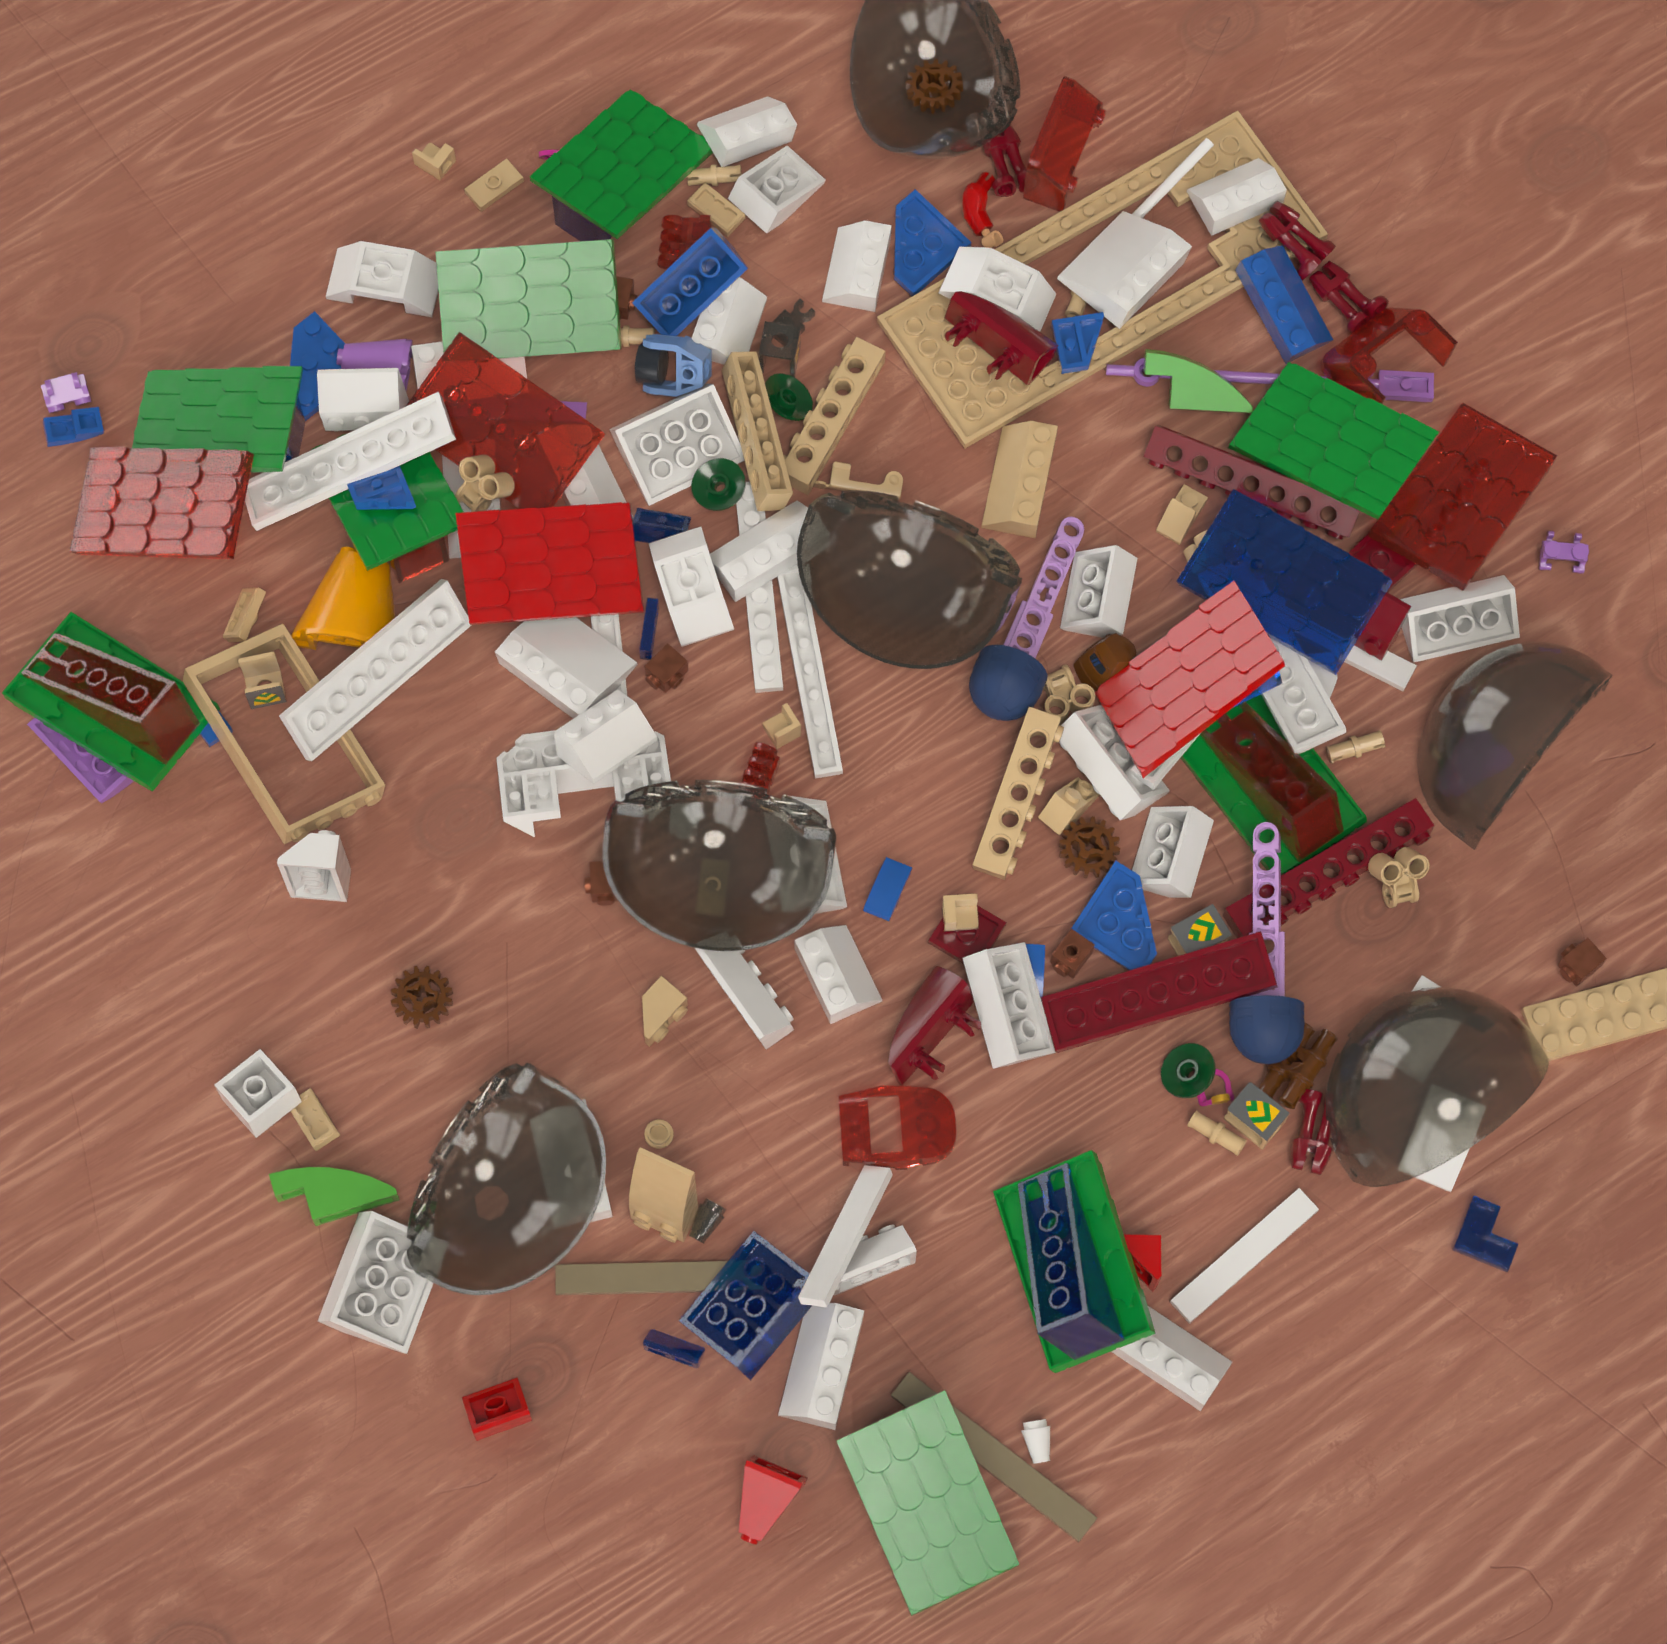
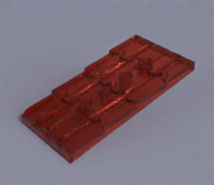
M459 332L452 341L453 343L446 349L436 363V366L433 367L406 406L439 392L443 397L456 440L434 450L458 467L460 462L467 457L488 455L495 464L494 474L505 472L513 478V493L510 496L504 497L505 500L518 509L553 507L605 436V433Z
M1462 403L1374 524L1368 537L1381 542L1387 548L1401 556L1404 555L1408 560L1426 570L1428 569L1429 572L1464 591L1503 537L1505 531L1530 499L1532 493L1549 472L1557 455L1467 404Z
M90 448L89 462L87 463L83 483L84 488H82L79 513L76 517L73 532L74 538L71 542L70 552L80 555L234 559L254 454L237 449Z

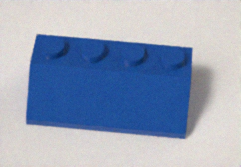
M710 228L632 303L661 335L678 336L732 285L748 267L736 249L717 228Z
M1283 245L1264 249L1240 261L1235 271L1285 364L1333 341L1328 328Z

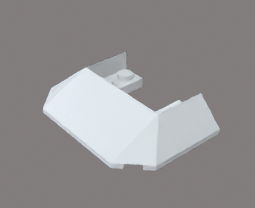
M554 731L521 735L509 752L504 751L497 757L503 821L535 837L533 821L561 818L558 794L614 786L617 810L646 807L647 821L649 822L673 800L664 735L655 731L658 739L655 743L594 784L557 756Z

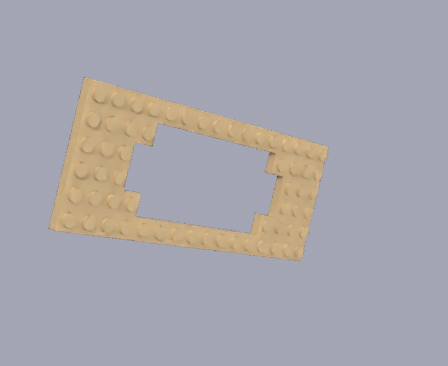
M1237 110L995 250L1025 265L1031 263L1153 193L1206 138L1214 146L1168 192V195L1177 207L1191 200L1187 189L1259 158L1275 168L1287 189L1283 204L1300 214L1298 221L1312 234L1322 240L1327 239L1328 233ZM1270 210L1226 229L1227 234L1209 243L1207 248L1219 264V268L1129 319L1120 329L1115 327L1098 337L1088 370L1061 374L1058 360L1046 367L1030 385H1026L1009 370L998 380L995 379L998 370L989 375L987 366L995 359L970 338L966 337L956 347L953 346L955 338L948 342L946 341L945 333L954 326L944 318L951 300L939 294L944 279L877 316V322L965 449L1100 371L1107 364H1112L1244 286L1235 271L1240 261L1264 249L1282 246L1283 244L1279 241L1273 242L1259 223V219L1265 213H1270ZM1289 230L1307 250L1310 249L1302 239ZM1283 245L1290 260L1296 257L1288 248H1286Z

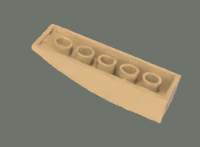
M640 1147L636 1156L629 1193V1210L631 1219L634 1220L633 1223L644 1230L649 1231L651 1227L660 1231V1236L670 1242L675 1243L676 1240L684 1242L698 1213L695 1172Z

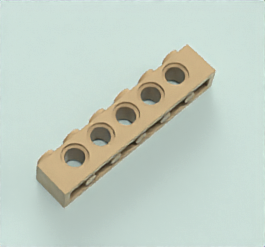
M856 337L852 345L847 344L842 353V363L839 367L835 366L829 376V381L831 382L827 389H821L816 399V403H818L814 411L809 410L803 421L805 427L801 434L797 432L794 435L790 444L792 449L788 456L783 455L792 488L809 495L815 481H817L884 365L885 350ZM857 367L862 371L860 373H852L849 370ZM844 389L847 390L849 394L842 396L837 394L836 392L838 390ZM826 412H834L836 413V416L833 418H828L823 414ZM813 434H821L824 438L814 440L811 436ZM801 456H807L811 460L809 462L803 463L800 462L798 458Z
M757 351L731 352L722 368V374L757 511L782 510L791 498L793 491Z
M1032 707L1028 708L972 865L974 870L1005 880L1007 873L1013 874L1018 860L1013 857L1016 847L1022 848L1027 832L1022 830L1026 820L1032 821L1036 806L1032 805L1035 794L1041 795L1046 779L1041 778L1044 768L1050 769L1055 753L1051 752L1054 741L1060 742L1064 727L1060 726L1061 717ZM1036 735L1043 736L1046 739V744L1041 748H1035L1030 743L1032 737ZM1028 761L1033 762L1037 766V770L1033 774H1025L1021 770L1022 764ZM1023 788L1027 791L1028 795L1024 800L1017 801L1011 795L1013 790ZM1005 815H1015L1018 818V823L1014 827H1006L1002 823ZM1005 841L1009 845V849L1003 854H998L992 848L995 842Z

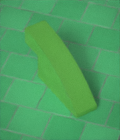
M1145 349L1144 373L1146 375L1171 376L1169 391L1170 409L1252 413L1253 407L1248 399L1231 382L1211 368L1182 355Z
M306 1167L269 1174L278 1202L306 1195L315 1226L400 1200L396 1188L373 1177L350 1170L330 1167Z

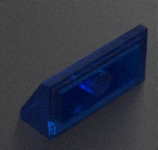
M637 508L633 520L635 541L652 543L688 531L691 517Z
M654 1329L649 1331L643 1341L644 1350L696 1369L699 1368L705 1353L704 1347Z

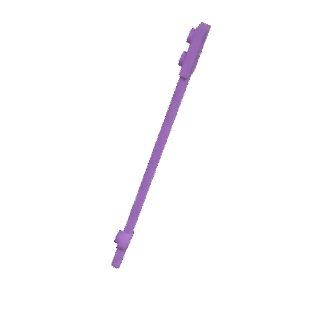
M1144 358L1139 359L1135 366L1106 365V375L1134 377L1139 385L1145 387L1155 385L1160 378L1170 379L1171 377L1166 375L1145 377L1142 374L1144 372ZM1214 370L1229 382L1273 384L1279 376L1276 373ZM1379 370L1378 379L1321 376L1349 389L1378 390V399L1432 402L1434 398V373Z

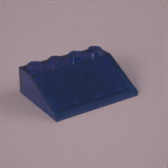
M753 1231L680 1318L679 1322L751 1381L812 1307V1305L801 1304L798 1298L810 1273Z

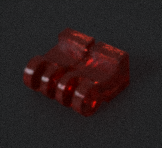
M679 215L664 216L661 225L664 230L660 234V239L663 242L659 244V252L661 254L658 256L657 265L667 270L698 239L712 228L711 215H700L699 218L682 217Z
M756 742L754 744L752 756L749 757L747 762L748 767L744 770L742 782L739 783L737 788L738 793L735 804L762 813L770 792V786H772L780 766V757L777 756V749L765 743Z

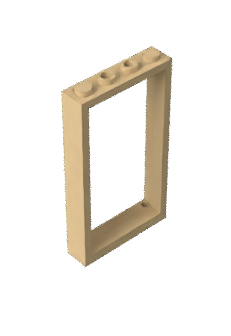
M281 624L185 668L183 683L280 839L286 844L290 841L298 842L302 840L309 832L315 829L323 830L340 817L348 818L356 813L357 809L365 805L368 807L375 805L382 799L385 784L349 729L337 741L367 788L296 823L288 825L201 685L240 667L238 660L240 658L280 649L305 691L308 692L319 682V679L284 624Z

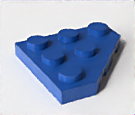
M916 189L896 205L894 280L911 296L918 294L952 264L959 247H971L972 243Z
M315 311L294 327L290 366H302L303 368L295 411L305 421L319 411L318 370L341 369V365H337L338 349H344L345 345L342 339Z
M1115 861L1071 929L1095 944L1094 949L1130 971L1152 964L1157 956L1140 875Z

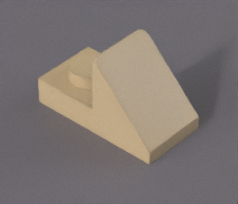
M1184 484L1176 498H1172L1156 532L1180 545L1205 506L1208 497Z

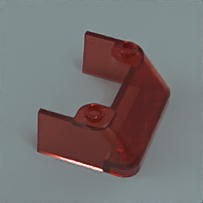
M1064 76L1031 152L1024 186L1023 199L1059 212L1065 209L1068 192L1073 193L1076 188L1078 177L1074 176L1075 170L1092 128H1099L1106 115V110L1103 109V102L1075 79Z
M1389 307L1324 355L1320 367L1328 379L1365 398H1370L1383 404L1386 397L1368 380L1373 376L1377 368L1376 361L1371 355L1406 330L1444 367L1458 342L1427 311Z

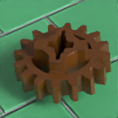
M934 59L933 64H929L927 60H924L923 67L915 65V73H908L909 80L905 81L907 98L912 100L913 107L920 105L921 112L926 111L927 108L931 109L932 114H935L937 108L945 112V106L955 107L954 99L961 100V92L964 91L961 72L957 73L956 65L949 68L947 60L942 64H939L938 59Z
M1092 816L1090 822L1086 823L1085 819L1080 817L1078 826L1071 822L1069 826L1070 831L1064 830L1062 832L1064 839L1059 841V847L1064 850L1060 851L1059 856L1060 858H1067L1064 866L1065 868L1073 866L1074 875H1077L1079 871H1083L1084 878L1087 879L1089 872H1093L1094 876L1099 878L1101 869L1108 873L1110 870L1109 864L1113 865L1117 861L1114 855H1119L1121 848L1115 845L1119 844L1120 838L1117 836L1112 837L1115 828L1110 827L1106 829L1105 820L1097 824L1095 817ZM1102 837H1103V838L1106 840V842H1107L1108 850H1107V847L1102 844V841H1101V838H1102ZM1090 844L1094 845V848H1091L1090 851L1085 849ZM1071 845L1073 849L1077 850V858L1072 853ZM1094 861H1097V862H1098V863H1094V864H1087V863L1094 862Z
M414 966L413 974L406 970L403 971L405 979L396 978L395 982L398 988L391 989V994L397 997L390 1000L392 1007H398L395 1010L396 1016L404 1015L403 1023L406 1025L412 1020L416 1029H418L420 1022H424L426 1028H430V1021L432 1020L440 1024L439 1015H449L445 1006H453L452 999L447 997L453 994L452 988L446 987L449 984L448 978L440 979L441 973L438 969L431 974L429 966L425 967L424 972H420L417 966ZM431 982L440 989L441 994L431 989ZM422 993H426L427 997H423L422 1001H418L417 997H421ZM403 1001L412 1004L413 1012L405 1007ZM435 1008L433 1011L426 1013L430 1009Z

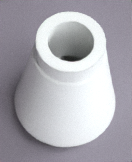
M1046 1419L1023 1423L1024 1430L1021 1432L1033 1464L1050 1461V1426H1047Z

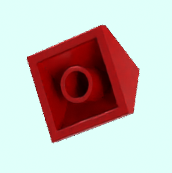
M1124 1234L1137 1276L1153 1292L1157 1288L1162 1276L1161 1235Z
M518 1377L462 1397L476 1441L532 1421Z

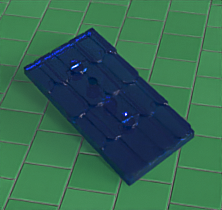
M1235 489L1230 493L1227 501H1225L1214 519L1213 524L1207 530L1198 548H1196L1176 580L1179 586L1204 600H1208L1228 584L1235 581L1270 638L1334 675L1339 671L1392 584V580L1381 571L1356 559L1348 552L1308 532L1300 525L1273 512L1270 508Z

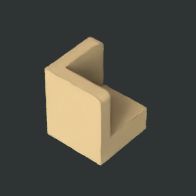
M428 143L422 152L417 149L412 152L414 164L438 180L444 177L456 161L454 148L446 143L441 149L432 143Z
M788 703L782 705V712L763 722V728L776 749L801 736V724Z
M977 894L943 896L944 931L978 928Z

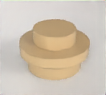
M654 1120L645 1129V1140L653 1148H665L673 1140V1129L664 1120Z

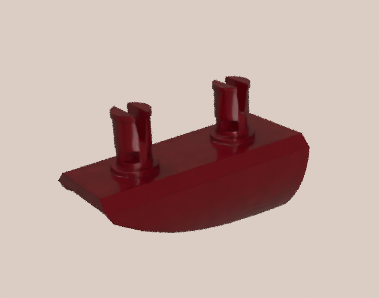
M955 292L951 297L944 317L954 326L945 333L946 341L948 342L955 338L953 346L956 347L966 337L970 338L995 359L987 366V372L990 375L998 370L995 376L996 380L1000 379L1009 370L1026 385H1030L1053 359L1055 351L1059 346L1008 310L970 293Z
M936 966L912 998L895 1031L888 1062L899 1085L903 1086L917 1068L925 1072L933 1080H937L938 1076L932 1068L943 1073L945 1065L929 1054L954 1025L970 1037L974 1036L970 1026L978 1030L981 1027L980 1020L966 1013L974 1003L973 994L968 983L945 968Z

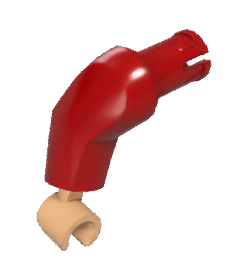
M989 172L981 173L975 183L967 184L962 199L964 219L976 236H984L982 238V245L986 248L997 247L1003 243V236L999 231L994 230L991 233L989 231L994 225L986 211L987 192L992 188V183L995 180L993 175L988 180H985L990 174Z

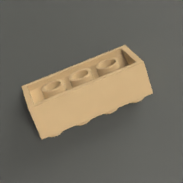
M1027 421L1002 427L981 528L1036 538L1058 426Z

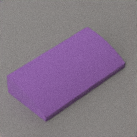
M34 718L27 724L101 804L134 782L118 772L116 768L88 753L83 747L45 726L40 720Z

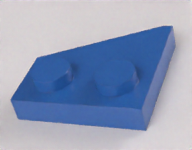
M1103 312L1052 320L1051 326L1054 341L1059 345L1056 350L1061 374L1089 369L1104 319Z
M400 465L386 472L347 484L357 510L416 508Z

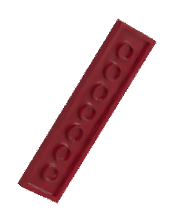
M1260 931L1041 997L1055 1050L1057 1053L1231 1002L1234 999L1278 988L1263 935Z

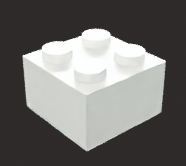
M261 1049L215 1084L221 1099L256 1138L302 1102L295 1087Z

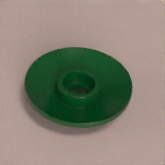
M778 373L770 376L765 382L771 408L781 417L792 421H800L805 419L809 410L812 411V397L808 389L798 379L787 374Z
M716 458L705 462L697 469L692 479L691 488L694 498L702 507L712 511H721L732 507L741 499L745 491L746 480L742 469L735 462L725 458ZM725 485L722 491H717L718 486Z
M1187 1043L1176 1047L1167 1055L1162 1064L1161 1080L1165 1089L1178 1098L1186 1099L1200 1095L1210 1086L1214 1079L1216 1071L1214 1057L1207 1048L1199 1044ZM1195 1071L1194 1075L1189 1078L1190 1072Z

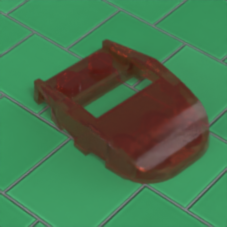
M877 1086L840 1095L838 1098L843 1166H849V1162L863 1163L867 1166L907 1170V1167L922 1164L926 1166L938 1163L947 1158L954 1149L956 1143L955 1112L948 1098L938 1090L914 1086ZM899 1096L903 1151L871 1154L868 1098Z

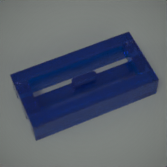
M647 598L640 643V659L651 660L659 614V600L654 598Z

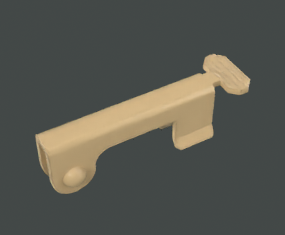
M835 461L832 466L830 484H826L823 481H815L814 487L818 489L830 488L900 500L903 477L899 472L891 471L886 475L884 483L880 485L849 480L851 464Z

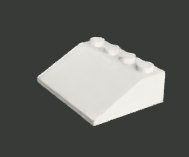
M1122 211L1057 279L1099 313L1103 312L1104 317L1120 329L1184 264L1192 246L1171 229Z
M706 383L701 388L685 393L609 429L624 462L648 506L690 487L697 469L709 460L725 458L736 464L744 461L740 442L714 384Z
M576 617L524 621L510 633L495 651L500 665L573 719L616 691L638 665L636 661Z
M359 1212L318 1322L346 1334L407 1354L448 1244L376 1212Z

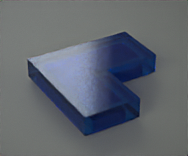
M1473 1196L1453 1251L1508 1272L1518 1243L1491 1233L1501 1206Z

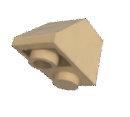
M1077 777L1054 793L1038 818L1060 835L1064 830L1069 829L1071 822L1075 823L1098 798L1099 794L1093 790L1090 783Z
M662 976L642 996L645 1043L649 1047L654 1041L659 1043L669 1031L667 1027L674 1020L676 1022L680 1021L688 1011L686 1008L688 1006L687 997Z

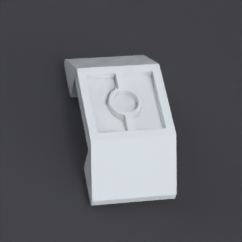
M364 241L337 248L326 299L353 304L355 295L403 303L406 313L433 317L438 295L437 264L411 249Z
M959 247L939 290V294L949 299L957 291L984 298L1018 316L1038 331H1041L1056 296L1055 291L1040 271L997 250L986 247Z
M702 527L649 543L653 562L681 647L734 630Z

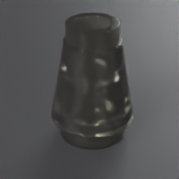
M706 1198L703 1204H699L689 1236L704 1244L706 1239L710 1237L725 1218L723 1215L726 1209Z

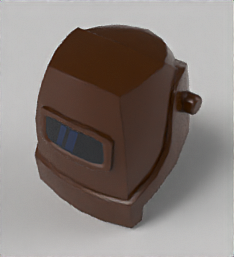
M1117 633L1107 634L1104 638L1090 646L1077 659L1073 667L1080 682L1091 686L1094 692H1096L1101 684L1129 665L1128 662L1136 657V649L1134 644L1126 637Z

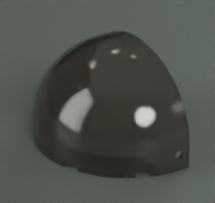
M865 0L857 20L852 41L850 85L854 107L861 125L870 138L880 147L917 159H947L965 155L981 148L1010 126L1018 110L1015 108L1016 100L1020 98L1019 69L1010 39H1004L998 27L1001 21L988 0ZM934 59H938L939 64L947 60L949 68L956 65L957 73L961 72L964 91L961 92V100L954 99L955 107L952 108L947 105L945 106V112H942L940 108L936 109L935 114L931 113L930 108L921 112L920 105L913 107L912 100L907 98L905 81L909 80L908 73H915V65L923 67L924 60H927L929 64H933Z
M845 490L841 492L840 496L826 493L815 499L808 507L798 538L797 566L804 591L817 614L847 644L884 663L912 669H932L950 666L970 658L983 649L998 633L1014 605L1022 584V578L1019 577L1020 568L1016 560L996 540L989 538V541H987L978 534L979 528L950 513L915 501L914 505L899 502L896 495L863 490Z
M1527 642L1510 645L1495 650L1466 667L1448 684L1437 699L1426 720L1419 742L1417 755L1419 782L1425 800L1435 817L1452 834L1475 850L1485 832L1503 811L1502 807L1513 797L1526 776L1583 706L1591 701L1593 697L1595 698L1601 690L1603 692L1606 690L1613 675L1594 659L1580 651L1560 644L1546 642Z
M695 780V785L679 786L678 781H670L637 788L626 793L623 801L615 800L610 805L605 819L602 859L606 878L614 895L628 913L642 925L664 938L693 948L713 951H740L766 946L791 935L804 926L819 910L830 886L836 833L834 828H828L827 819L817 810L785 794L780 799L768 795L765 788L735 782Z
M1445 987L1421 988V990L1396 995L1374 1008L1352 1029L1344 1048L1336 1056L1326 1091V1120H1329L1332 1136L1330 1140L1333 1150L1352 1181L1364 1186H1388L1417 1177L1471 1148L1509 1119L1531 1097L1544 1079L1549 1066V1058L1534 1034L1515 1014L1486 996L1472 991Z
M525 1063L524 1066L513 1064L500 1070L479 1088V1091L482 1093L473 1103L468 1100L445 1131L428 1162L433 1167L427 1180H421L408 1221L407 1238L411 1240V1246L407 1249V1257L417 1275L450 1291L468 1295H491L506 1292L533 1281L555 1266L574 1247L587 1229L599 1204L606 1175V1150L599 1124L590 1109L574 1091L551 1074L529 1063Z

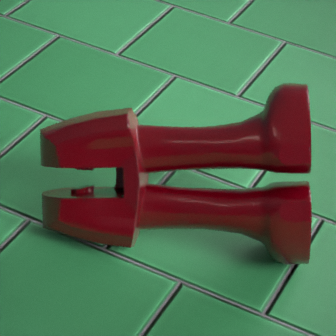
M1009 121L999 123L1001 137H997L993 125L983 127L982 143L985 155L992 157L997 172V179L992 183L994 193L1000 197H1009L1016 192V183L1013 176L1008 172L1004 159L1005 154H1007L1014 170L1019 191L1021 193L1027 192L1037 186L1042 179L1041 174L1036 168L1025 167L1018 148L1021 140Z
M1276 201L1270 207V213H1265L1259 219V223L1273 242L1279 241L1296 256L1300 263L1297 273L1303 281L1336 246L1332 241H1324L1316 237L1298 221L1300 214L1297 211ZM1289 230L1302 239L1312 249L1313 253L1307 250Z
M1331 261L1322 266L1323 273L1316 271L1309 277V281L1323 302L1330 300L1345 316L1348 322L1347 329L1353 335L1364 331L1369 321L1371 323L1376 321L1389 304L1385 296L1380 295L1372 300L1364 296L1350 281L1351 275ZM1342 291L1361 311L1357 312L1340 292Z
M1306 1089L1298 1101L1303 1104L1304 1112L1299 1136L1297 1139H1293L1291 1144V1166L1293 1169L1302 1171L1304 1162L1307 1159L1306 1153H1314L1310 1173L1321 1175L1333 1151L1329 1146L1334 1121L1339 1113L1348 1111L1350 1101L1332 1094L1325 1095L1323 1116L1316 1139L1312 1140L1316 1115L1323 1093Z

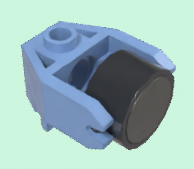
M646 335V339H643V342L638 347L635 359V378L638 383L643 384V391L646 393L677 397L703 387L712 376V350L701 343L694 342L689 336ZM668 351L676 352V381L665 380L669 363Z

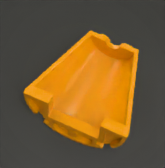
M342 547L340 553L332 561L291 634L296 645L299 648L316 650L318 641L360 648L395 618L390 565L386 562L367 571L356 549Z

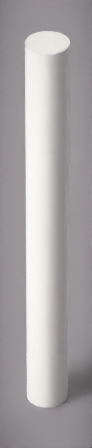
M1206 138L1132 215L1143 218L1214 144Z

